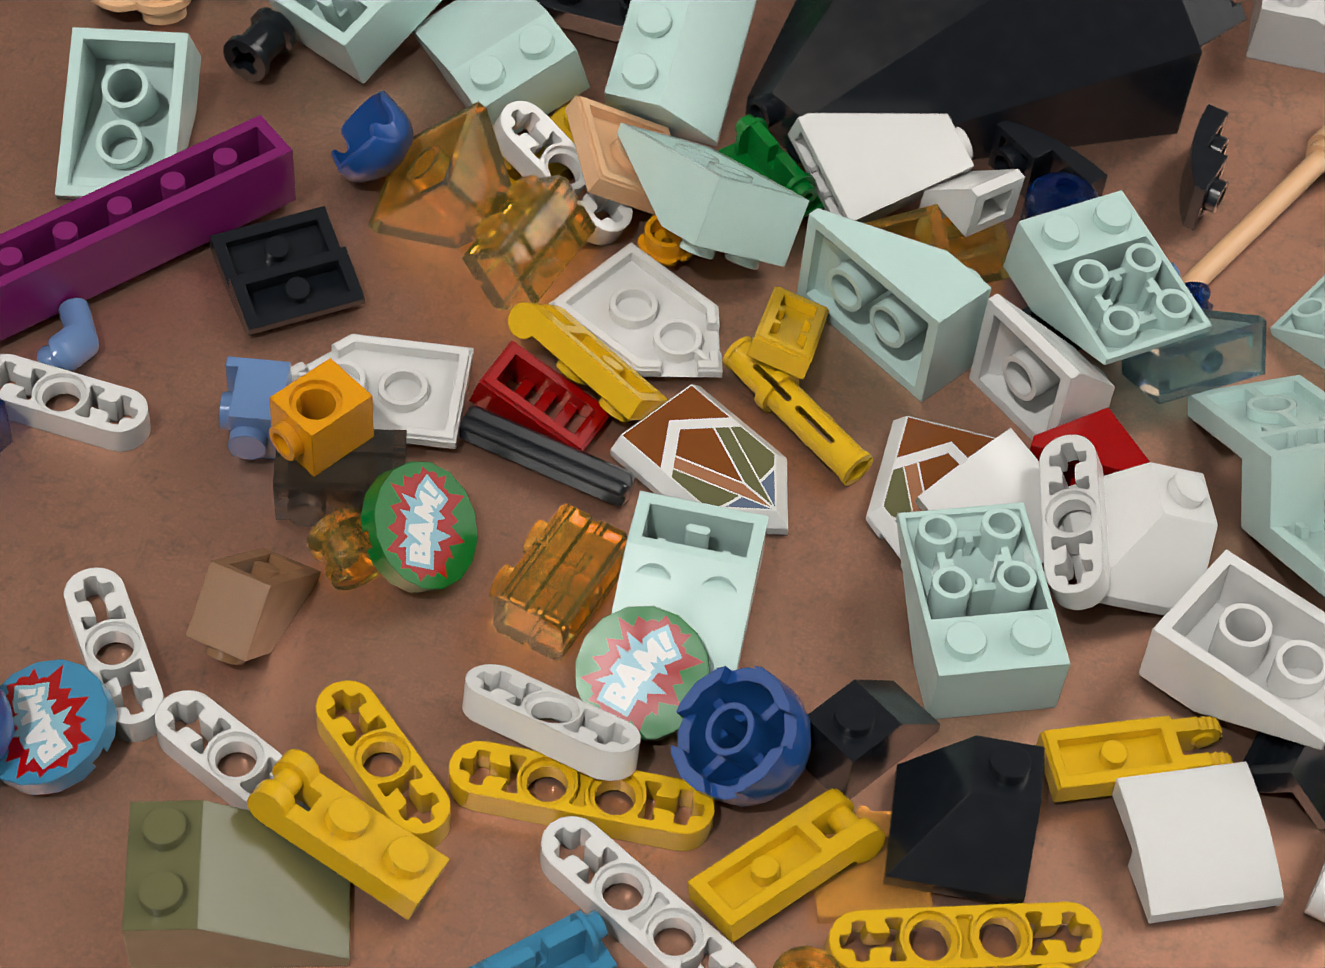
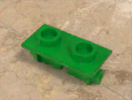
M745 115L739 119L735 125V131L737 132L736 142L719 149L718 152L808 199L809 203L803 218L809 216V213L817 208L824 210L825 208L815 188V178L810 173H804L789 154L779 146L777 140L768 131V124L760 117L754 118L752 115Z

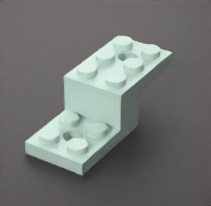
M1294 375L1188 393V416L1242 458L1241 528L1325 597V392L1301 375Z

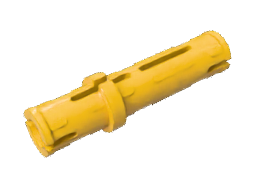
M744 336L735 341L727 349L722 362L726 368L732 370L755 394V403L764 412H773L839 477L845 486L852 485L861 479L872 466L874 461L872 455L864 451L799 386V378L747 356L752 337ZM763 377H766V378L780 391V393H781L787 400H789V401H786V400L774 389V387H773L766 379H764ZM805 419H808L832 443H829Z

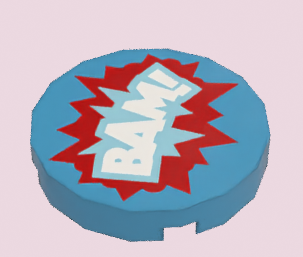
M63 659L36 662L12 674L0 686L10 702L15 726V733L2 761H0V779L6 785L13 786L18 791L30 795L58 793L83 781L96 768L93 762L99 757L102 749L104 748L108 752L115 737L117 710L108 688L84 665Z

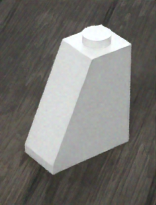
M807 113L797 118L788 133L806 172L810 173L816 180L815 188L825 210L864 224L875 221L922 199L924 190L967 173L974 166L971 160L973 158V150L969 138L960 127H954L948 114Z

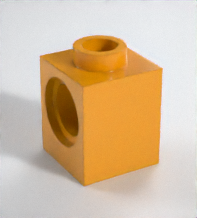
M331 358L269 397L272 426L269 429V436L274 447L286 460L293 461L295 459L314 477L374 437L373 396Z

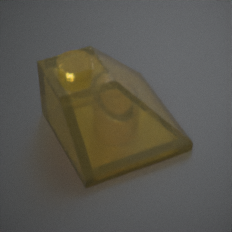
M478 101L413 136V142L402 164L393 173L388 174L368 224L375 233L458 249L478 238L487 239L499 230L505 220L504 210L512 185L487 108Z

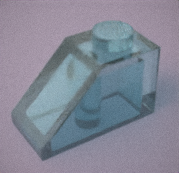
M1202 309L1212 324L1209 332L1123 359L1122 375L1158 404L1265 374L1267 320L1260 315Z

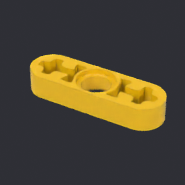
M352 680L338 681L327 686L319 694L316 701L317 730L323 742L369 806L431 847L438 846L445 840L450 830V800L444 788L369 687ZM344 708L349 714L359 712V727L363 735L357 741L356 730L350 721L344 716L336 718L335 711ZM380 752L391 753L402 762L401 768L393 775L387 777L371 775L364 769L363 764L371 755ZM408 788L409 799L419 812L426 813L431 810L430 822L423 824L417 817L407 819V803L402 794Z

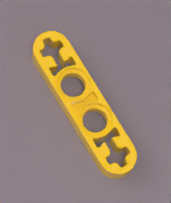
M473 741L463 744L453 753L449 761V791L451 796L461 807L474 812L549 826L550 823L562 817L576 816L594 823L612 839L673 851H690L699 848L708 840L712 831L715 813L713 799L696 791L684 779L635 770L632 775L625 779L615 781L599 780L535 750L488 741ZM477 768L489 769V776L485 777L482 785L470 783V776H474ZM510 772L517 773L516 793L507 792V784L510 785ZM552 777L559 780L565 786L566 792L558 800L543 802L535 799L529 793L528 787L536 779ZM619 790L631 797L634 806L627 813L610 815L603 812L595 801L603 792ZM646 798L655 800L652 820L644 819ZM678 807L691 809V816L687 825L674 823V816Z
M1067 901L855 910L847 912L835 920L825 941L824 957L829 968H1037L1040 965L1062 963L1072 968H1085L1094 958L1102 944L1103 930L1099 919L1090 909L1079 903ZM1030 923L1035 925L1034 932H1032ZM991 924L1002 925L1009 929L1017 943L1016 952L1005 958L995 957L987 953L979 939L980 930ZM1061 924H1068V930L1071 935L1082 936L1083 938L1074 952H1068L1065 942L1056 939L1042 940L1035 951L1036 955L1031 954L1033 938H1049L1054 936ZM921 927L933 928L945 938L947 955L935 961L922 959L911 949L909 943L910 933ZM889 929L897 931L894 942V953L897 962L890 960L892 947H875L870 949L864 962L856 961L853 950L841 948V946L846 945L852 932L860 933L863 944L885 945L890 935Z

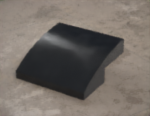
M325 206L210 236V249L236 313L248 335L365 304V296L346 246L340 248Z

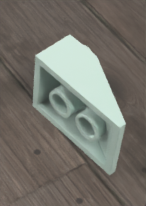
M455 0L424 19L413 31L416 39L493 146L494 144L491 139L492 127L502 110L509 103L526 101L536 105L548 115L573 99L576 95L591 88L576 48L549 12L536 0ZM524 127L517 130L512 128L515 134L525 129Z
M72 27L55 187L57 199L76 200L188 148L197 110L202 58L189 33Z
M620 123L617 135L661 226L682 238L680 243L682 249L708 259H713L716 251L726 253L724 257L727 260L755 270L758 269L760 262L785 266L808 206V199L709 146Z
M819 208L809 213L797 295L827 307L829 313L826 321L921 402L972 368L987 301L992 288L983 281L976 271L967 268L946 250Z

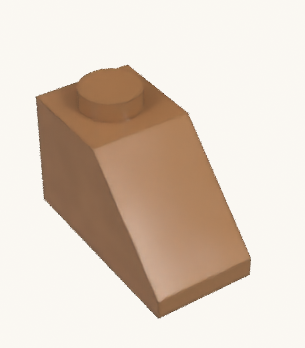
M266 548L210 561L186 637L207 645L205 652L209 656L229 664L241 665L245 661L271 653L315 588L321 571Z

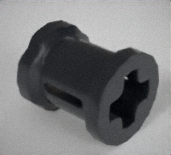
M267 7L260 8L251 17V26L242 35L232 36L223 46V54L230 68L238 76L252 82L261 81L270 71V62L278 54L288 53L296 44V32L291 22L282 13Z

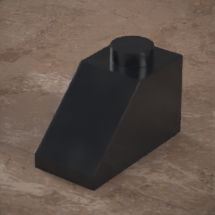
M853 680L808 714L811 724V752L805 769L827 790L837 788L851 800L937 733L940 723L894 680Z

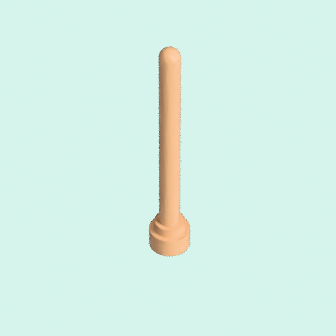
M1325 125L1309 139L1306 158L1181 278L1193 297L1197 296L1321 174H1325Z

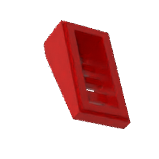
M511 340L479 380L469 400L476 406L582 451L587 448L611 416L600 406L599 401L513 340ZM509 379L519 384L515 391L505 386ZM530 391L541 395L535 405L525 400ZM552 402L563 406L554 420L545 414V411ZM574 413H577L586 419L573 434L564 426Z

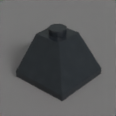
M976 735L897 764L883 884L995 904L1024 903L1042 801L1045 747Z

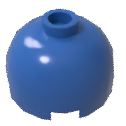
M727 666L716 668L698 680L680 702L676 713L682 716L683 719L678 731V747L671 745V756L679 775L696 791L710 799L741 807L766 803L789 790L804 772L811 752L810 718L798 695L763 667L754 666V668L746 667L737 670H731Z

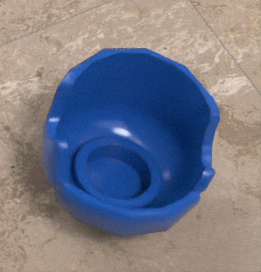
M380 91L360 105L344 122L341 134L346 141L347 151L340 153L337 150H333L331 155L338 171L352 182H371L393 173L402 164L413 142V128L410 119L385 91Z

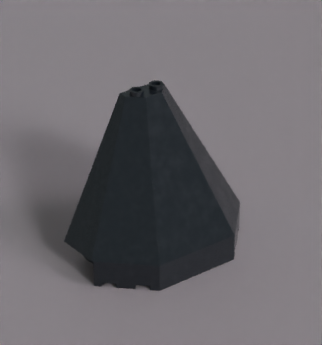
M796 0L747 97L745 114L752 115L754 118L760 117L764 119L768 124L770 134L787 150L794 161L801 164L802 162L788 133L797 118L807 113L948 114L954 127H960L969 138L973 150V158L971 160L990 157L996 126L1005 119L1040 131L1068 147L1177 134L1202 55L1201 47L1241 24L1247 18L1241 2L1234 3L1232 0Z

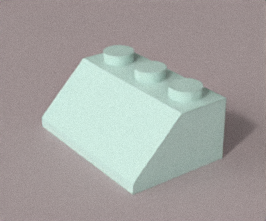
M631 0L604 92L605 104L668 127L673 137L717 147L757 0Z

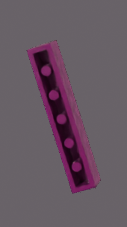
M259 115L0 234V341L58 314L60 305L69 299L82 298L87 300L209 242L211 235L234 230L295 201L293 150L270 124Z

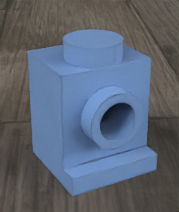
M227 356L225 367L228 392L224 391L221 396L220 429L229 430L228 449L232 456L242 459L254 460L263 458L282 460L283 456L276 450L269 436V429L272 427L269 397L292 383L291 362Z

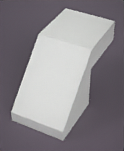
M1019 169L969 171L928 188L923 192L913 230L925 244L929 245L959 231L965 237H968L1013 217L1025 176Z

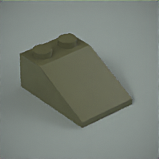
M205 800L130 802L122 925L129 967L295 968L350 966V881L259 822L249 810Z

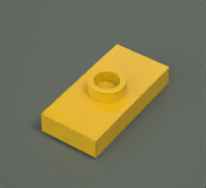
M774 286L746 355L803 380L812 362L829 309L784 288Z

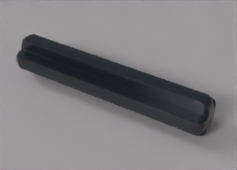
M471 406L461 420L459 436L463 440L617 507L623 506L633 491L635 475L631 471L482 407Z

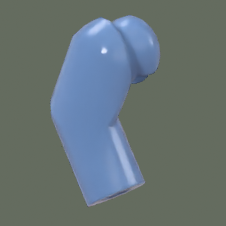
M82 298L69 299L60 305L59 315L63 329L49 338L48 345L42 346L39 349L37 362L74 371L96 355L99 348L98 335L89 303Z

